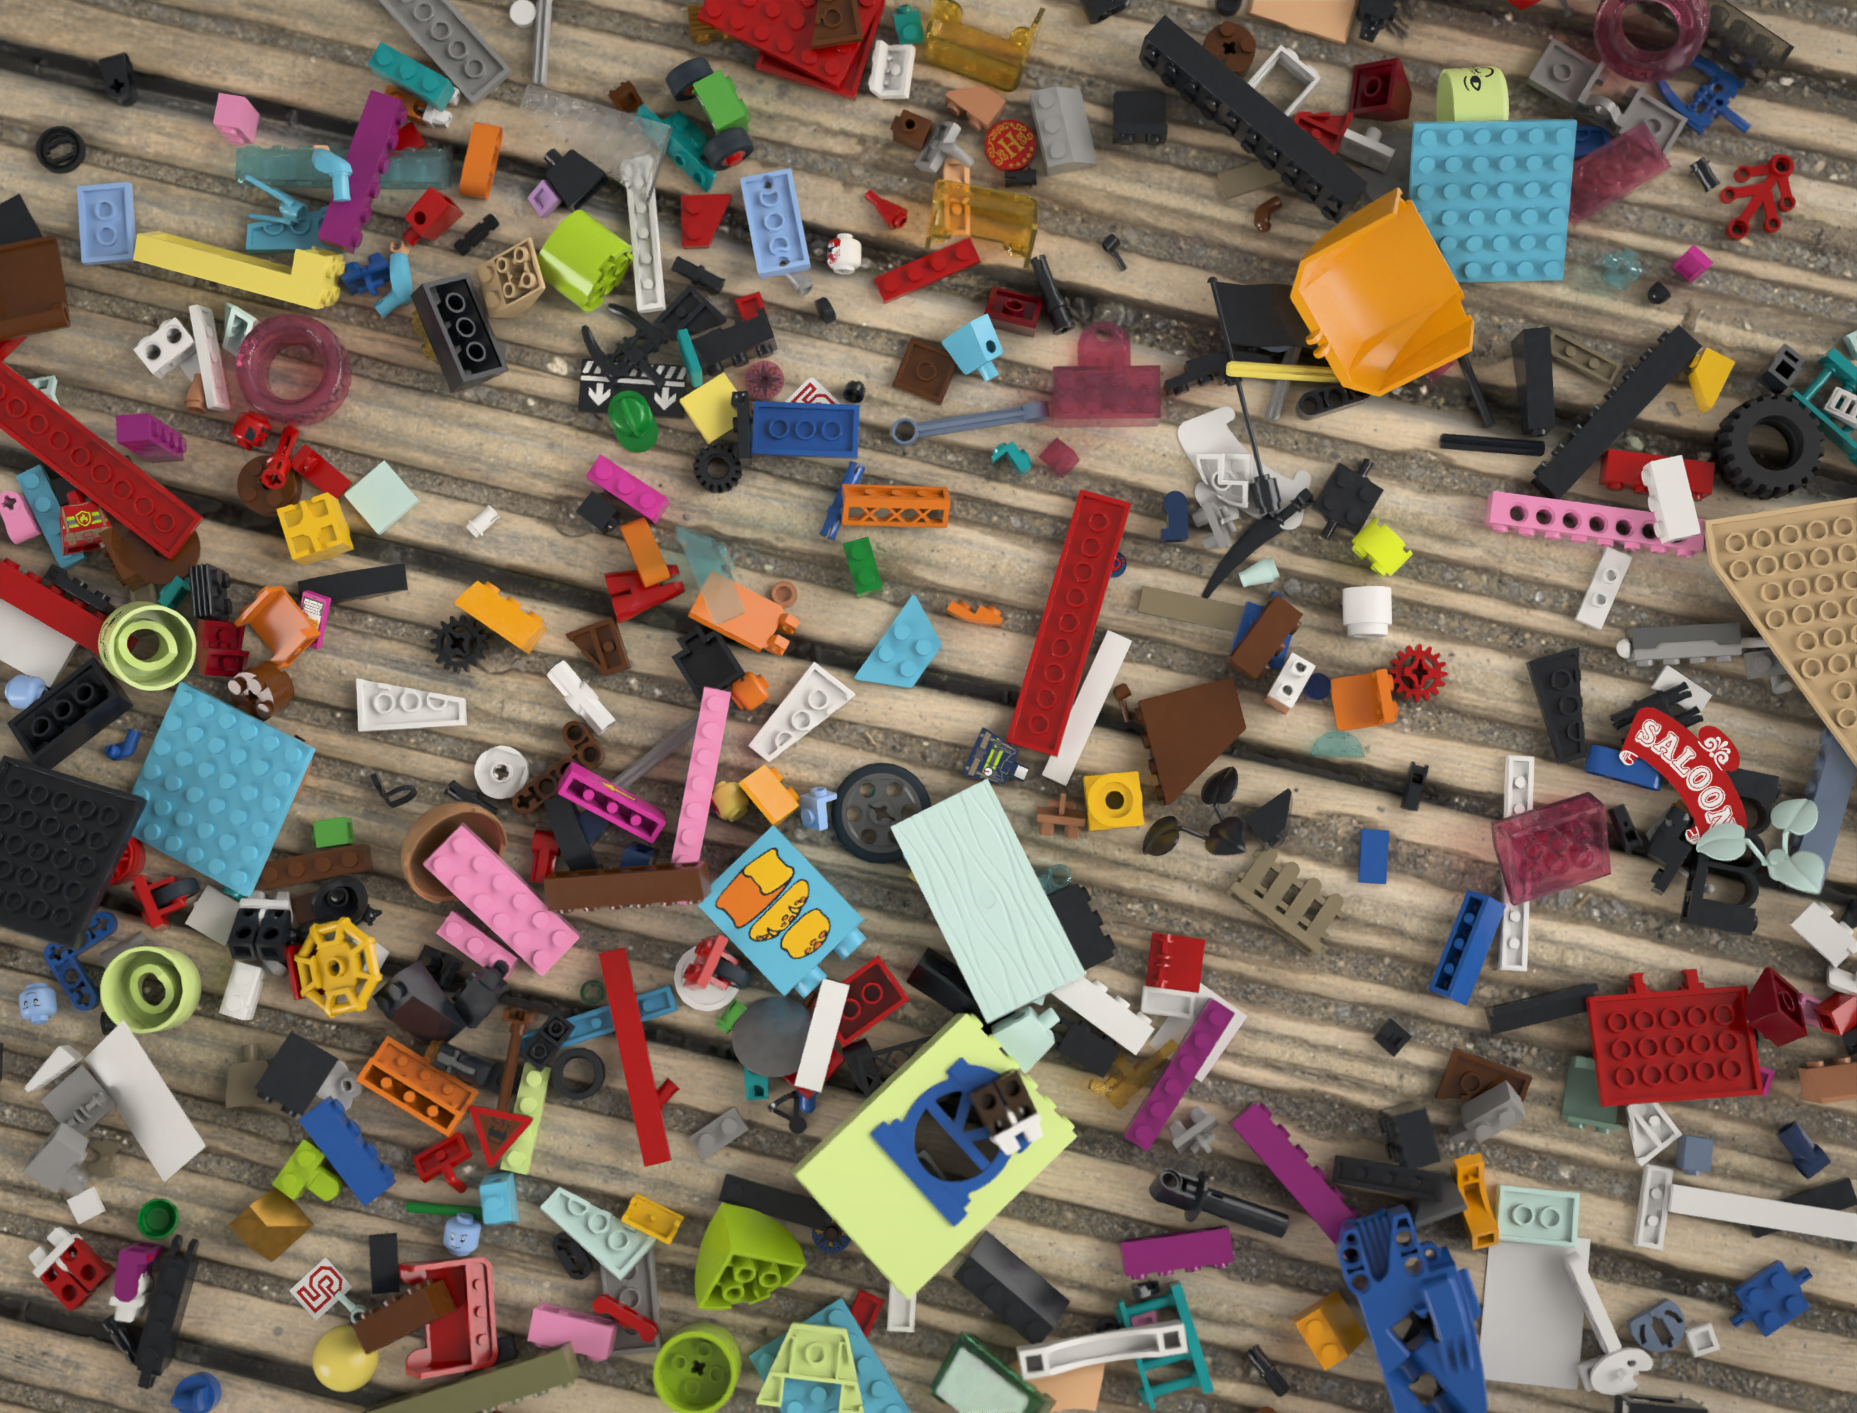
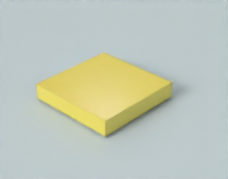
M724 372L679 401L708 444H712L733 430V417H737V411L731 406L732 392L737 391Z

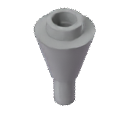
M140 931L129 941L101 952L102 959L99 962L107 969L109 964L118 955L140 946L148 938Z

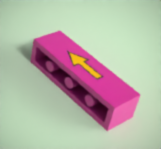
M572 761L558 782L559 795L651 844L654 843L666 823L664 810Z

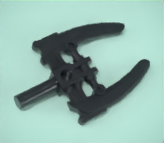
M614 303L608 304L611 313L623 318L637 329L633 337L627 338L625 336L622 338L624 341L622 344L619 342L615 344L617 348L613 354L605 355L594 339L590 328L587 325L582 326L581 332L589 354L601 369V373L613 386L618 385L619 379H626L631 369L641 370L658 388L664 386L666 381L648 363V355L652 351L654 353L658 352L662 343L667 344L668 339L642 316L626 307ZM639 339L647 340L641 346L635 345L636 341ZM624 355V360L616 365V358Z

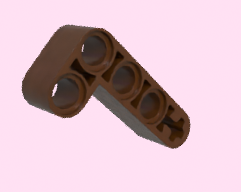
M570 721L564 725L562 736L573 752L519 790L512 799L514 810L524 815H532L545 806L544 801L546 799L559 795L558 782L564 774L565 766L570 764L571 761L591 772L604 762L605 752L584 724L578 721ZM574 727H580L582 729L581 738L572 741L570 731ZM590 748H595L598 752V757L593 762H587L585 758L586 751ZM551 779L554 783V789L551 793L545 794L542 791V784L546 780ZM537 794L542 798V800H540L539 798L535 797L532 800H530L529 808L521 807V805L524 803L522 800L523 797L530 799Z

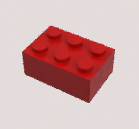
M880 955L841 982L850 986L836 1038L844 1048L910 1000V997ZM817 1000L812 1003L814 1007L816 1006Z

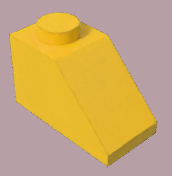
M1708 347L1700 353H1696L1688 364L1691 370L1687 377L1698 409L1702 413H1706L1713 408L1735 364V361Z

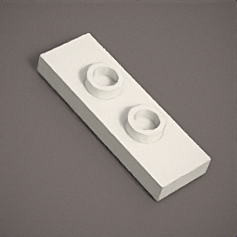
M1610 547L1605 548L1574 620L1598 631L1602 629L1632 557Z

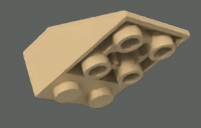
M531 237L476 267L489 317L514 318L529 310L545 290V284Z

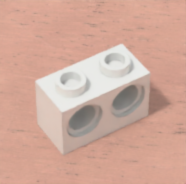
M176 317L164 321L159 326L158 331L142 338L138 346L133 349L151 373L160 380L197 352L194 336ZM181 333L180 341L173 344L172 339L174 335ZM160 349V356L152 360V353Z

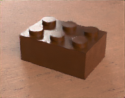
M429 1279L409 1288L399 1296L388 1299L382 1305L360 1314L361 1320L352 1324L365 1354L368 1355L455 1311L457 1308L444 1280L434 1283L432 1279Z

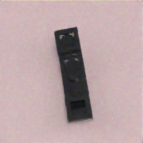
M561 795L546 799L544 803L558 846L570 871L604 868L602 863L598 864L578 819L580 813L576 804Z

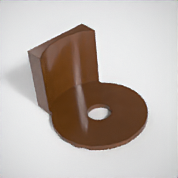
M113 526L98 533L102 542L98 543L102 553L111 564H115L111 566L113 574L123 587L128 586L133 592L150 583L166 585L171 583L176 576L185 578L189 575V566H195L200 558L201 544L196 530L173 560L155 555L153 547L132 530L128 531L125 538H122Z

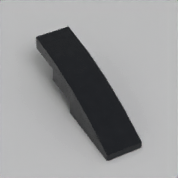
M405 564L366 568L298 581L300 605L303 591L307 590L330 597L331 604L356 599L365 600L408 590Z

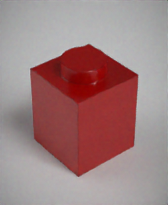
M1835 992L1813 1008L1823 1032L1842 1036L1857 1025L1856 996Z

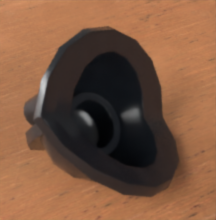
M339 877L325 883L316 891L311 900L310 909L313 916L323 923L347 917L351 919V923L355 924L363 917L367 909L368 895L365 886L357 877Z

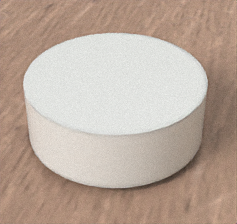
M518 0L511 6L510 16L516 26L528 28L536 22V9L530 1Z

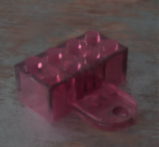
M1108 321L1091 324L1082 332L1079 338L1077 366H1053L1051 375L1052 428L1158 426L1161 419L1160 365L1131 366L1130 340L1126 332L1117 324ZM1100 329L1108 330L1111 334V339L1107 342L1099 341L1096 337L1097 331Z

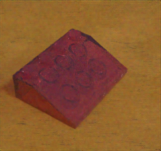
M1590 792L1491 822L1494 850L1510 902L1513 906L1611 875L1605 804Z

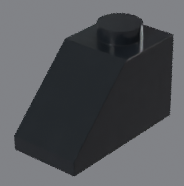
M1289 788L1245 818L1246 827L1265 851L1270 848H1278L1285 842V837L1288 836L1293 804L1292 792Z

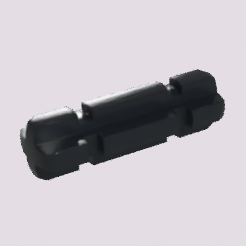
M489 213L482 219V223L478 222L463 235L465 237L463 240L460 238L454 243L455 250L461 256H465L471 251V246L475 247L489 235L488 232L490 230L494 231L500 223L493 214Z
M111 1315L102 1322V1327L106 1332L110 1331V1337L122 1353H126L125 1358L133 1365L138 1351V1347H135L136 1342L126 1328L119 1325L121 1322L115 1320V1315Z

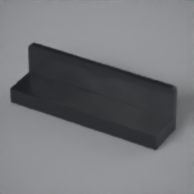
M930 947L927 948L907 979L908 984L955 1015L957 1013L975 1015L983 1024L981 1030L988 1036L992 1035V1026L995 1023L1016 1012L1014 1011L988 1024L960 967Z

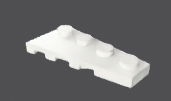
M814 662L748 746L770 763L853 699L856 694Z
M356 678L359 732L467 726L466 699Z

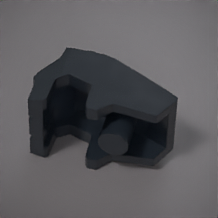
M427 944L424 945L417 961L421 960L436 983L446 989L451 988L454 982L452 980L458 975L457 971L464 964V961Z

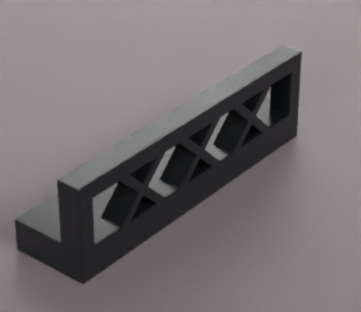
M1587 982L1485 1007L1491 1034H1498L1587 1012L1585 998L1595 996L1594 992L1599 991L1598 984Z

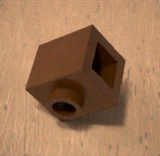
M903 109L900 117L895 116L890 128L893 131V141L921 152L931 134L932 121Z

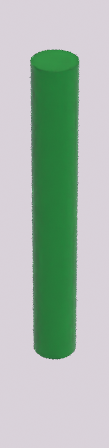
M407 1201L406 1212L449 1216H457L458 1213H469L475 1218H483L482 1207L411 1201Z

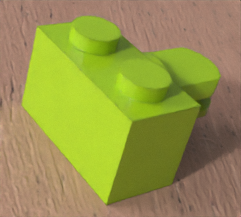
M311 1137L303 1139L272 1183L274 1187L292 1200L302 1197L308 1189L320 1199L329 1201L336 1198L343 1189L342 1180L324 1166L328 1159Z

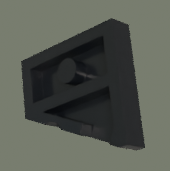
M689 284L666 310L661 313L654 321V324L675 342L678 341V330L687 328L689 336L725 324L727 318Z

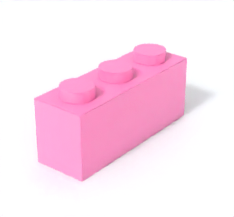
M451 911L436 932V934L482 967L487 965L491 968L497 960L505 961L510 966V970L503 978L504 980L510 977L522 960L516 952L459 911Z
M540 1302L533 1309L527 1341L534 1342L540 1348H551L570 1341L574 1354L587 1355V1358L593 1361H603L613 1352L618 1324L615 1322V1319Z

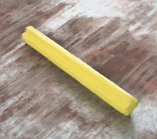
M1230 361L1226 364V374L1230 377L1327 383L1340 382L1331 367Z

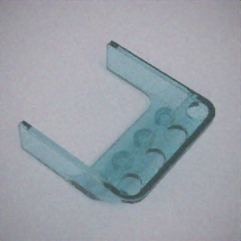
M681 525L675 526L674 529L714 623L719 625L744 614L745 609L733 583L735 580L731 571L735 569V566L723 542L717 543L714 538Z

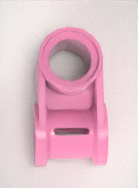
M12 491L0 494V513L7 533L14 544H20L42 534V529L24 495Z

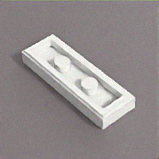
M1644 1164L1633 1245L1663 1250L1673 1168Z

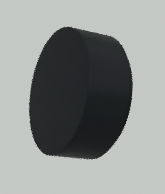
M1242 0L1215 1L1217 11L1221 15L1228 17L1237 14L1242 5Z
M821 297L815 301L816 309L825 324L828 325L836 320L835 311L826 297Z

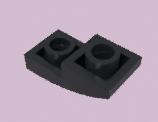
M554 1010L539 1028L537 1034L520 1053V1056L542 1072L576 1027Z
M397 1233L369 1235L372 1294L400 1292Z

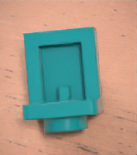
M911 4L897 6L896 11L891 12V17L894 21L899 45H912L924 42L925 36L917 7H911Z
M1013 441L1007 445L1003 442L992 451L994 454L991 456L993 465L1007 457L1021 477L1031 471L1029 463L1032 460L1024 449L1019 450Z
M176 576L171 583L166 584L161 590V597L157 602L175 611L190 591L189 576L186 579Z

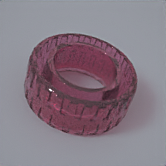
M1601 0L1593 20L1595 47L1601 59L1612 71L1631 81L1643 83L1660 82L1676 76L1693 62L1709 33L1711 12L1709 11L1708 0H1649L1661 3L1672 11L1679 25V38L1675 45L1664 51H1643L1628 41L1622 30L1621 18L1623 10L1627 6L1644 0Z
M290 313L269 317L253 327L245 336L238 349L235 372L239 389L243 392L247 402L256 411L277 424L306 427L320 423L332 416L341 407L349 393L352 383V364L350 363L348 351L330 328L310 316ZM293 345H309L318 349L324 364L323 377L318 387L308 396L296 400L277 397L269 384V369L276 355Z

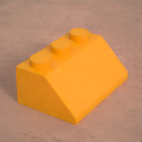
M476 581L456 599L455 605L527 654H530L547 630L541 624L544 619L532 611L528 615L521 611L520 607L522 604L510 596L506 600L499 596L500 589L488 581L485 585Z

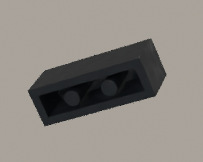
M1076 883L1048 897L1085 971L1114 956L1112 950L1116 949L1114 942L1109 934L1104 936L1100 928L1104 923L1097 910L1092 912L1088 904L1092 899L1085 886L1080 888L1079 884Z

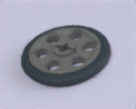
M881 762L868 764L853 771L837 788V799L832 801V825L841 844L857 858L869 863L878 864L897 862L904 858L899 844H893L888 839L891 826L905 820L901 816L902 807L912 805L916 809V814L931 807V799L918 777L906 768ZM892 782H897L902 786V793L898 797H891L887 793V786ZM864 783H871L875 786L876 792L871 798H865L860 793V788ZM868 805L878 809L886 806V812L896 821L889 818L877 820V814ZM853 806L860 807L863 812L862 818L856 822L849 820L847 816L849 808ZM866 829H872L877 834L876 841L872 844H865L861 839V834Z

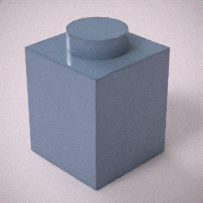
M1681 1135L1677 1143L1675 1167L1684 1169V1174L1701 1176V1172L1711 1173L1714 1140L1706 1137Z

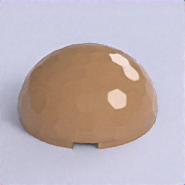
M447 802L426 811L413 823L402 844L401 865L407 883L416 894L434 903L449 900L461 901L423 863L462 822L499 857L503 858L504 850L507 846L506 832L498 818L489 810L468 802Z

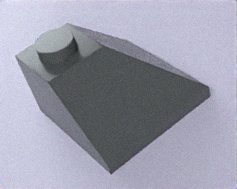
M1443 1172L1446 1174L1442 1201L1412 1197L1407 1210L1410 1213L1414 1227L1418 1228L1468 1209L1451 1174Z

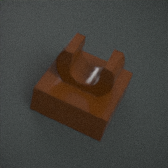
M629 80L620 83V87L614 91L610 90L608 97L622 118L644 104L634 85Z

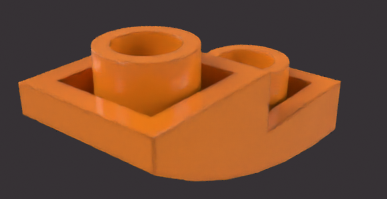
M959 600L958 603L951 601L946 610V613L972 624L1000 626L1003 622V618L1000 617L1001 612L990 605H987L986 608L980 605L974 614L971 612L973 608L970 605Z

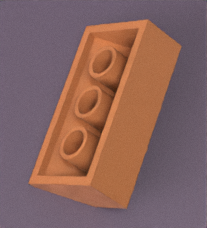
M1850 1057L1833 1058L1834 1063L1824 1064V1060L1808 1061L1807 1067H1799L1798 1073L1803 1100L1820 1104L1856 1100L1857 1060L1851 1061Z

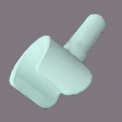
M340 1291L335 1294V1297L351 1312V1321L353 1323L360 1321L355 1316V1313H364L367 1311V1308L364 1305H355Z

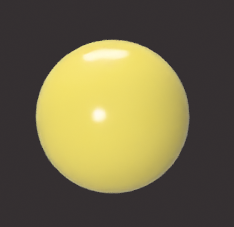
M337 1326L327 1331L317 1342L312 1357L313 1370L318 1380L327 1388L338 1392L354 1391L363 1387L373 1377L378 1365V1350L366 1355L353 1326Z

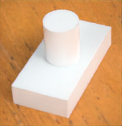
M1370 127L1364 136L1347 129L1337 152L1385 173L1395 149L1379 143L1382 136L1381 131L1375 127Z

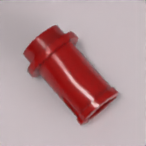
M668 1077L657 1089L662 1111L665 1109L663 1106L680 1090Z

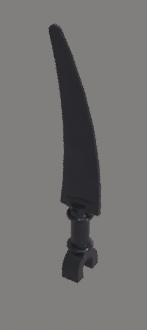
M1307 488L1302 490L1294 500H1291V503L1278 514L1274 513V517L1269 513L1264 515L1237 540L1214 571L1202 594L1203 598L1208 599L1220 583L1243 560L1266 542L1283 532L1280 525L1283 526L1284 522L1297 511L1301 512V509L1308 507L1314 502L1313 495Z

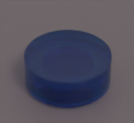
M1314 673L1309 677L1303 689L1310 699L1321 700L1329 695L1331 682L1326 675Z

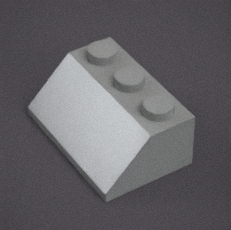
M1055 86L1032 91L1030 94V107L1046 176L1097 166L1098 163L1081 90Z

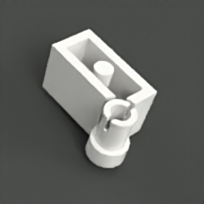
M1811 901L1788 925L1837 969L1851 953L1854 955L1857 952L1856 939L1851 936L1854 931L1843 921L1838 924L1831 917L1833 914L1832 910L1823 902L1817 905Z

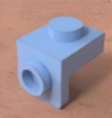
M815 787L810 789L809 793L800 795L803 826L819 831L827 829L826 802L837 799V793L827 791L825 787Z

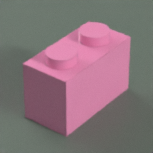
M219 93L213 124L229 140L228 142L233 145L244 146L245 143L254 144L260 114L245 97Z

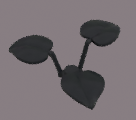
M1233 766L1220 770L1213 774L1202 787V801L1207 805L1213 804V809L1220 820V823H1216L1210 828L1208 836L1182 825L1177 826L1178 820L1176 817L1166 816L1157 820L1149 828L1143 841V854L1161 856L1170 852L1179 840L1180 831L1205 840V848L1212 855L1230 856L1246 853L1244 822L1237 816L1224 818L1219 809V804L1230 802L1236 793L1238 786L1237 770Z

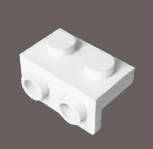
M877 40L872 54L873 67L869 77L870 91L880 99H909L916 48L911 44L887 45L884 41Z

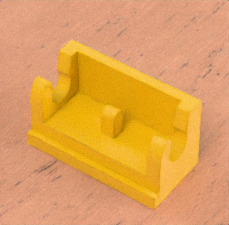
M636 1193L631 1199L630 1205L621 1221L670 1245L685 1216Z

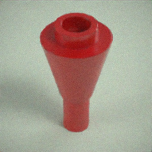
M872 190L865 194L864 198L876 207V210L890 230L900 229L905 225L908 220V210L906 208L882 199Z

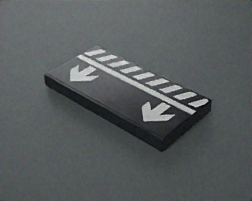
M582 359L578 412L608 414V407L612 398L622 391L630 390L638 392L646 399L654 417L684 419V408L679 401L686 396V367L684 365L649 363L666 381L661 388H658L641 370L636 371L635 369H631L626 379H619L618 385L613 386L601 373V369L593 359ZM616 361L615 364L618 365L622 361Z

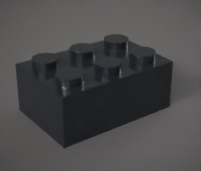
M1409 1101L1379 1110L1381 1117H1378L1377 1121L1381 1133H1386L1388 1143L1385 1144V1149L1389 1160L1393 1159L1394 1163L1409 1171L1442 1162L1426 1107Z

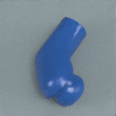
M129 728L124 742L116 745L109 744L105 748L106 757L112 761H120L132 756L136 751L142 732Z

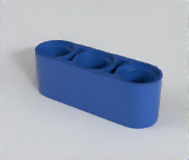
M1590 745L1584 769L1586 773L1648 790H1661L1664 776L1642 758L1637 757L1632 765H1626L1620 759L1621 751L1598 745Z

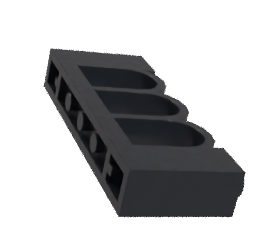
M1740 768L1732 772L1726 771L1740 799L1751 802L1757 810L1758 819L1756 825L1750 830H1745L1744 838L1750 839L1765 857V845L1758 834L1763 833L1771 823L1770 816L1772 810L1769 804L1775 803V799H1778L1780 795L1781 785L1778 783L1779 776ZM1697 844L1693 845L1688 871L1689 876L1686 882L1679 923L1742 936H1752V931H1755L1757 928L1758 917L1755 915L1756 909L1749 907L1757 900L1759 884L1751 872L1757 870L1762 865L1761 860L1751 850V858L1743 867L1709 861L1710 857L1708 855L1697 852ZM1708 869L1737 875L1745 886L1743 898L1736 904L1704 899L1703 895Z

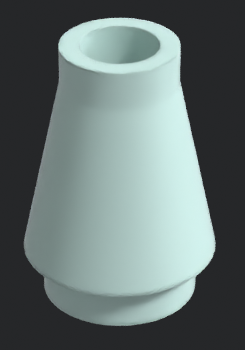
M1273 557L1269 559L1263 558L1246 570L1238 573L1244 588L1251 585L1274 582V579L1280 577Z

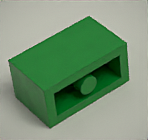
M869 537L843 543L858 599L883 592Z

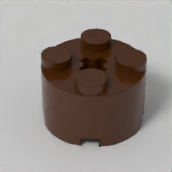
M1225 21L1210 30L1204 40L1203 47L1243 79L1252 65L1256 52V41L1245 27L1231 21Z
M261 661L237 674L228 682V689L236 708L264 722L290 706V700L294 698V686L290 676L285 670L281 672L276 668V663Z

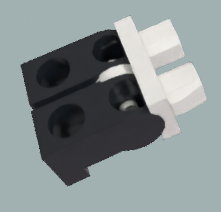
M254 890L251 896H248L247 899L241 898L239 903L240 908L237 911L227 942L232 959L257 960L259 955L260 960L285 961V946L291 929V923L294 919L290 894L278 891L275 893L274 900L266 899L264 892Z

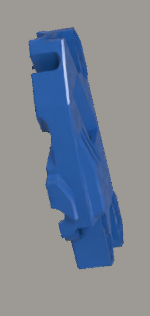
M1404 1205L1387 1210L1380 1208L1364 1217L1346 1219L1341 1225L1335 1246L1343 1277L1350 1291L1357 1295L1394 1413H1487L1488 1403L1484 1369L1473 1322L1480 1316L1481 1309L1468 1269H1457L1447 1246L1439 1248L1433 1241L1419 1243L1410 1213ZM1408 1231L1410 1237L1406 1242L1400 1243L1396 1241L1399 1232ZM1352 1247L1357 1250L1354 1258L1345 1259L1343 1257L1345 1249ZM1432 1250L1431 1255H1426V1251ZM1409 1258H1417L1414 1265L1405 1266ZM1355 1275H1364L1362 1281L1358 1283L1352 1282V1278ZM1412 1310L1425 1319L1424 1313L1430 1312L1439 1339L1432 1340L1425 1328L1406 1344L1392 1327ZM1430 1372L1445 1391L1437 1395L1425 1407L1409 1386L1419 1375Z

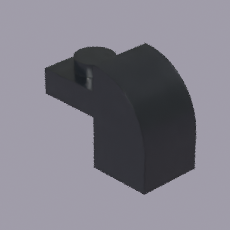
M1785 343L1778 349L1767 365L1760 370L1755 380L1774 395L1781 394L1801 372V365L1806 359Z

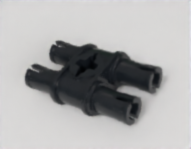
M1685 681L1666 691L1656 690L1650 696L1639 701L1634 700L1630 707L1609 715L1611 722L1622 719L1613 723L1617 731L1632 724L1636 713L1644 707L1655 708L1672 717L1686 728L1704 721L1703 716L1698 714L1701 712L1697 706L1675 716L1671 714V705L1692 697L1691 691L1686 690L1689 687ZM1626 738L1621 739L1622 745H1624Z

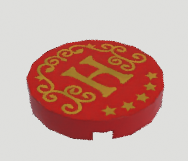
M1013 119L1002 120L993 125L986 135L984 142L985 156L989 163L999 171L1022 170L1034 159L1036 151L1035 136L1032 130L1023 122Z

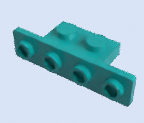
M645 104L641 105L634 119V123L658 148L663 150L705 192L710 191L717 174L702 160L706 157L703 149L710 139L680 110L661 121Z

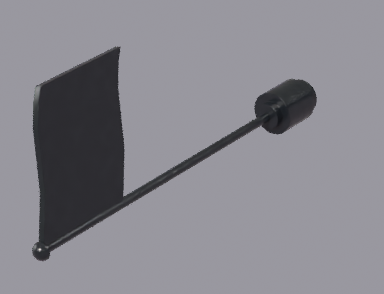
M1216 277L1208 278L1207 283L1211 285L1230 361H1235L1231 344L1257 348L1295 346L1314 350L1313 345H1308L1305 341L1306 337L1310 335L1309 329L1290 298L1293 286L1277 283L1239 285L1217 282ZM1234 377L1259 475L1254 477L1255 483L1250 484L1256 509L1259 508L1260 514L1281 509L1280 502H1282L1276 477L1270 478V474L1264 475L1240 378Z

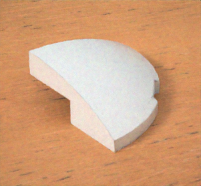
M1197 453V466L1205 485L1210 484L1218 493L1217 497L1233 506L1248 508L1251 492L1250 484L1252 482L1253 453Z

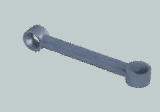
M1036 401L1024 404L1021 407L917 423L909 418H900L892 426V436L898 445L908 447L913 445L918 438L1020 422H1042L1050 419L1048 402ZM901 424H909L914 428V435L908 441H901L895 435L897 427Z

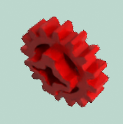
M1417 644L1415 650L1410 645L1406 646V654L1398 651L1396 655L1399 660L1392 659L1390 664L1394 666V669L1387 671L1388 674L1394 675L1393 683L1398 686L1395 694L1404 692V700L1413 696L1414 703L1419 702L1420 696H1422L1424 701L1430 700L1429 693L1434 696L1438 695L1439 691L1436 687H1444L1445 683L1441 681V678L1448 676L1447 672L1441 671L1446 662L1439 663L1437 660L1441 654L1432 655V647L1430 646L1423 651L1421 644ZM1412 656L1411 664L1408 667H1401L1403 662ZM1425 659H1427L1432 664L1433 668H1430V666L1425 662ZM1417 667L1418 672L1423 673V676L1418 679L1417 675L1412 674V671L1417 669ZM1402 679H1405L1410 684V688L1404 684ZM1433 679L1432 684L1426 690H1423L1424 682Z

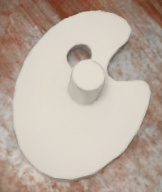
M1637 1348L1616 1350L1596 1363L1591 1371L1590 1381L1595 1390L1602 1394H1623L1635 1389L1638 1385L1633 1379L1632 1374L1636 1371L1650 1370L1653 1362L1645 1351ZM1629 1360H1635L1632 1365H1627Z

